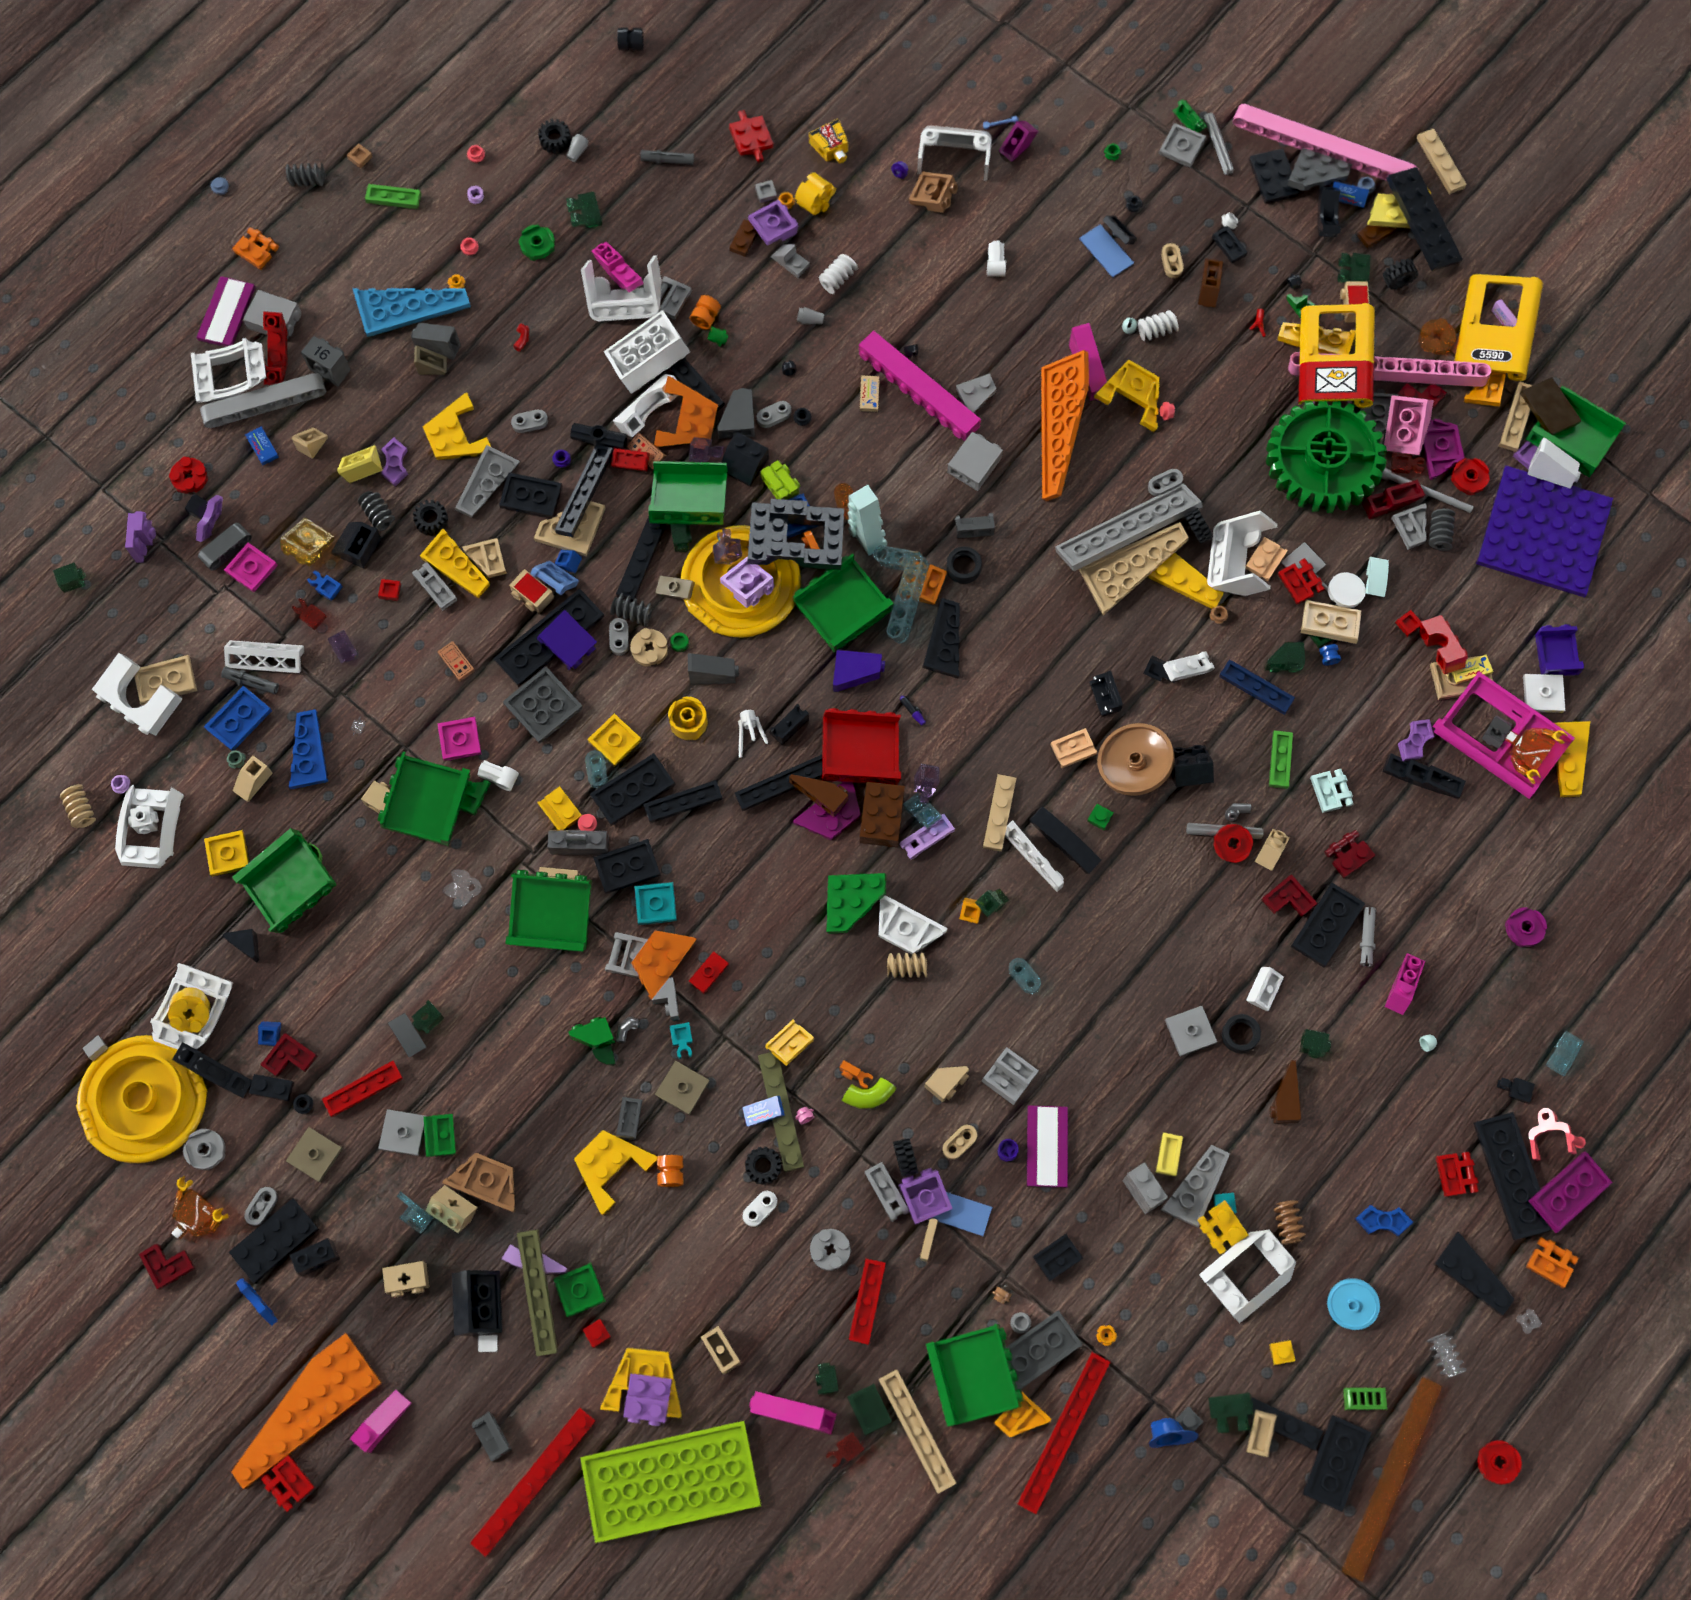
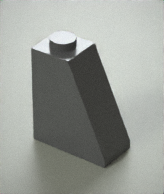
M418 323L411 333L414 346L418 345L446 356L451 360L455 359L461 347L456 329L452 326Z
M740 388L733 390L718 425L719 439L733 438L736 432L746 437H755L752 389Z
M689 653L688 674L690 684L736 683V677H739V665H735V660L732 658Z

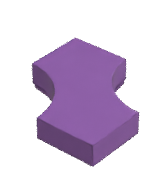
M393 438L381 449L382 453L386 456V465L381 474L392 485L396 486L408 475L403 467V458L408 450L397 439Z
M216 495L208 500L205 514L200 522L197 523V541L203 542L212 535L214 524L222 511L223 498Z
M1430 719L1412 721L1410 723L1408 738L1398 743L1402 761L1417 760L1423 757L1422 749L1424 743L1435 737Z

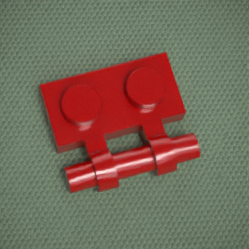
M1306 558L1299 561L1302 566L1300 569L1294 563L1278 572L1280 579L1297 605L1313 597L1312 588H1316L1318 593L1325 590L1322 580L1316 576L1312 564L1308 563ZM1304 574H1307L1311 580L1310 582H1306L1303 577Z
M1470 1152L1461 1153L1463 1161H1459L1457 1153L1436 1157L1444 1197L1466 1194L1465 1186H1469L1470 1193L1479 1192L1477 1184H1479L1478 1177H1475L1473 1166L1475 1164L1474 1160L1471 1159ZM1461 1168H1465L1467 1179H1463Z
M287 1455L271 1469L276 1475L273 1480L268 1474L261 1479L266 1485L265 1489L268 1493L271 1492L277 1499L276 1503L279 1507H283L286 1512H289L294 1507L289 1501L292 1497L297 1502H300L315 1489V1486L290 1455ZM281 1482L288 1490L285 1494L278 1487Z

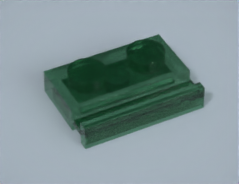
M875 1384L847 1396L865 1436L892 1423Z

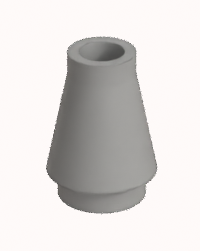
M576 134L572 138L566 157L576 162L577 158L588 147V139L580 134Z
M806 307L799 308L797 322H800L801 325L822 324L824 314Z

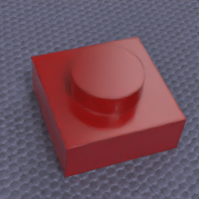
M381 579L378 593L379 599L398 601L401 587L400 581Z
M1410 610L1395 623L1408 637L1420 628L1421 620Z
M601 1319L583 1329L593 1348L611 1338Z

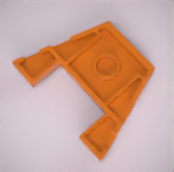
M668 376L665 392L683 396L676 434L657 430L654 445L660 447L711 441L718 404Z

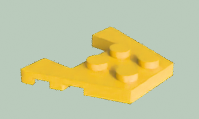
M1128 360L1094 395V398L1108 405L1111 403L1115 391L1145 408L1140 424L1154 432L1158 427L1156 416L1158 415L1159 377L1133 361Z
M464 393L423 426L437 460L460 458V456L468 455L475 457L483 453L486 445L491 447L487 437L469 444L459 423L458 415L474 409L468 393Z
M604 1130L574 1158L602 1215L616 1203L602 1187L631 1158L645 1172L657 1162V1156Z
M627 1348L600 1410L620 1411L622 1389L628 1390L630 1374L635 1373L671 1378L672 1384L667 1417L681 1418L682 1413L669 1352Z

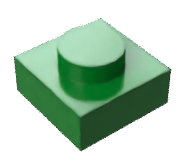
M1096 804L1087 822L1104 831L1114 812Z

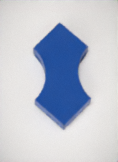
M1369 1205L1355 1218L1368 1234L1376 1230H1388L1397 1237L1414 1223L1400 1207L1390 1212H1384Z
M244 1279L238 1280L236 1284L241 1293L251 1302L258 1313L273 1326L277 1322L273 1311Z

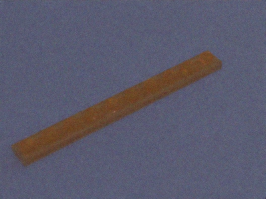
M1424 1377L1420 1379L1341 1570L1342 1573L1360 1582L1363 1581L1442 1386Z

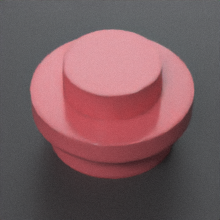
M473 145L469 148L467 156L471 162L478 163L484 159L485 152L482 147Z
M466 238L461 243V250L465 255H474L479 249L477 241L473 238Z
M1164 402L1160 407V416L1164 420H1169L1175 415V407L1169 402Z
M584 814L578 820V827L581 831H594L597 827V820L591 814Z

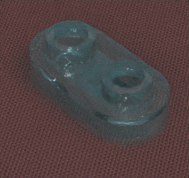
M592 750L585 757L588 781L592 787L600 788L608 781L605 759L600 751ZM595 759L599 760L597 764H593L592 761ZM597 777L602 778L599 782H596L595 779Z
M1013 959L1008 968L1010 975L1024 992L1028 994L1036 993L1041 986L1039 976L1024 959ZM1015 967H1021L1022 971L1016 972ZM1029 981L1033 982V983H1034V986H1033V987H1029V986L1027 985V982H1029Z

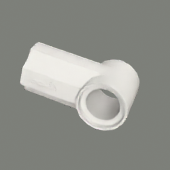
M993 241L989 243L987 276L1005 277L1004 243Z
M484 760L479 767L477 775L495 783L506 791H511L519 773L510 767L504 766L502 768Z

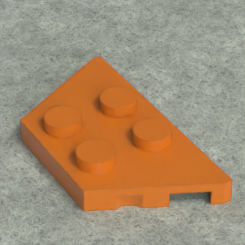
M654 931L631 962L651 1000L671 976L696 941V938L661 931Z

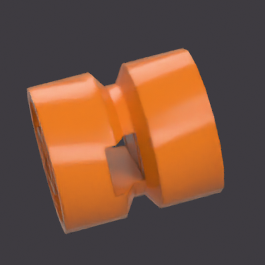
M701 295L696 308H694L689 317L690 321L701 329H710L715 320L714 317L717 316L721 309L720 303L710 296Z
M662 1155L657 1157V1169L660 1170V1173L657 1174V1186L678 1187L684 1185L683 1173L680 1172V1169L683 1168V1156Z

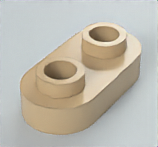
M1166 244L1161 253L1165 273L1170 278H1178L1183 271L1180 249L1175 244Z
M971 1125L961 1126L944 1143V1156L950 1160L958 1159L975 1143L977 1139L976 1129ZM969 1133L970 1139H965L963 1134ZM955 1147L956 1152L950 1153L949 1148Z

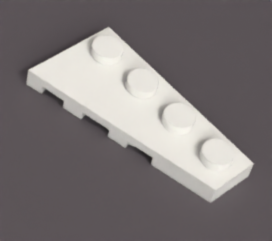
M1011 821L1007 825L1005 837L1058 892L1064 885L1063 876L1050 866L1049 861L1041 855L1016 823Z

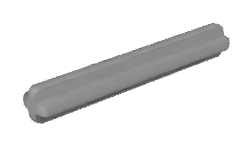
M1213 113L1206 114L1204 120L1225 175L1232 174L1234 168Z
M1188 823L1186 832L1187 834L1214 836L1225 825ZM1244 827L1250 832L1253 839H1262V828Z

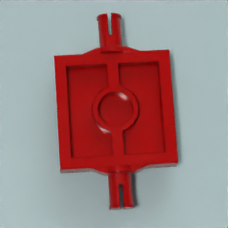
M745 110L739 111L738 115L741 121L729 124V129L739 155H755L757 163L763 162L764 158L761 152L773 148V142L763 116L747 118Z

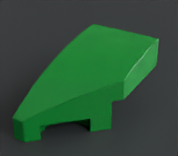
M1288 294L1286 296L1287 301L1300 318L1303 307L1315 306L1308 300V295L1293 297L1292 294Z

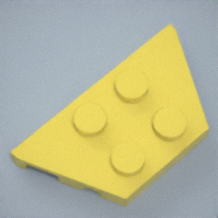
M1378 194L1367 224L1372 226L1410 228L1395 196L1391 194Z

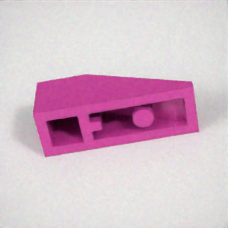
M395 1390L362 1423L350 1439L364 1452L371 1453L412 1403Z

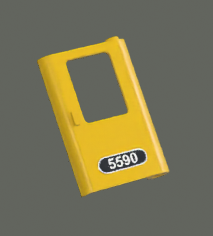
M1472 275L1469 280L1454 361L1486 363L1490 366L1491 372L1508 373V378L1513 381L1525 380L1543 281L1538 277ZM1487 284L1523 286L1517 323L1514 327L1482 325L1479 323Z

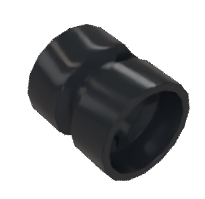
M618 27V50L628 51L632 48L633 51H643V28H632V30H629L628 27Z

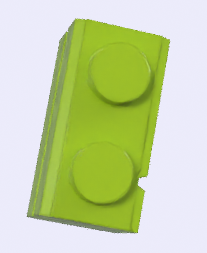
M777 460L761 470L762 480L776 499L787 500L800 495V484L796 478H791L789 475L790 470L786 464L782 465Z

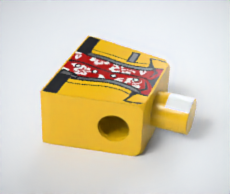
M839 119L809 133L810 145L825 161L835 158L838 163H843L847 159L845 153L848 151V141Z

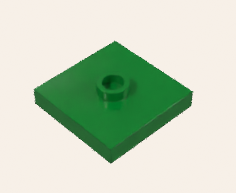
M592 1263L553 1278L567 1318L606 1302Z

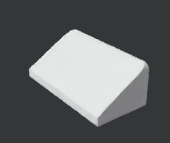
M1262 967L1246 1001L1265 1011H1269L1284 976L1271 967Z

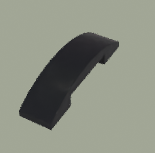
M184 1042L181 1043L172 1058L176 1063L241 1098L244 1097L252 1083L251 1079L213 1060Z

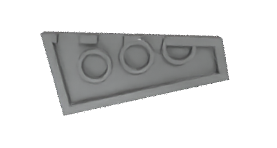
M486 445L455 510L472 518L520 461Z
M1211 1145L1161 1211L1198 1228L1200 1224L1197 1220L1205 1214L1230 1153Z

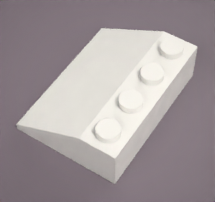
M662 310L604 352L620 380L632 394L650 380L656 378L657 375L669 369L674 363L683 359L690 353V350Z

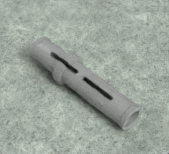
M1365 907L1363 909L1362 942L1360 943V949H1362L1360 965L1366 966V959H1368L1367 967L1373 966V950H1375L1376 946L1374 944L1376 908L1371 907V914L1369 915V907Z

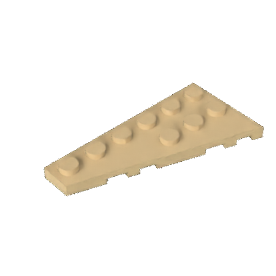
M1181 522L1116 550L1079 569L1103 616L1188 541V535Z

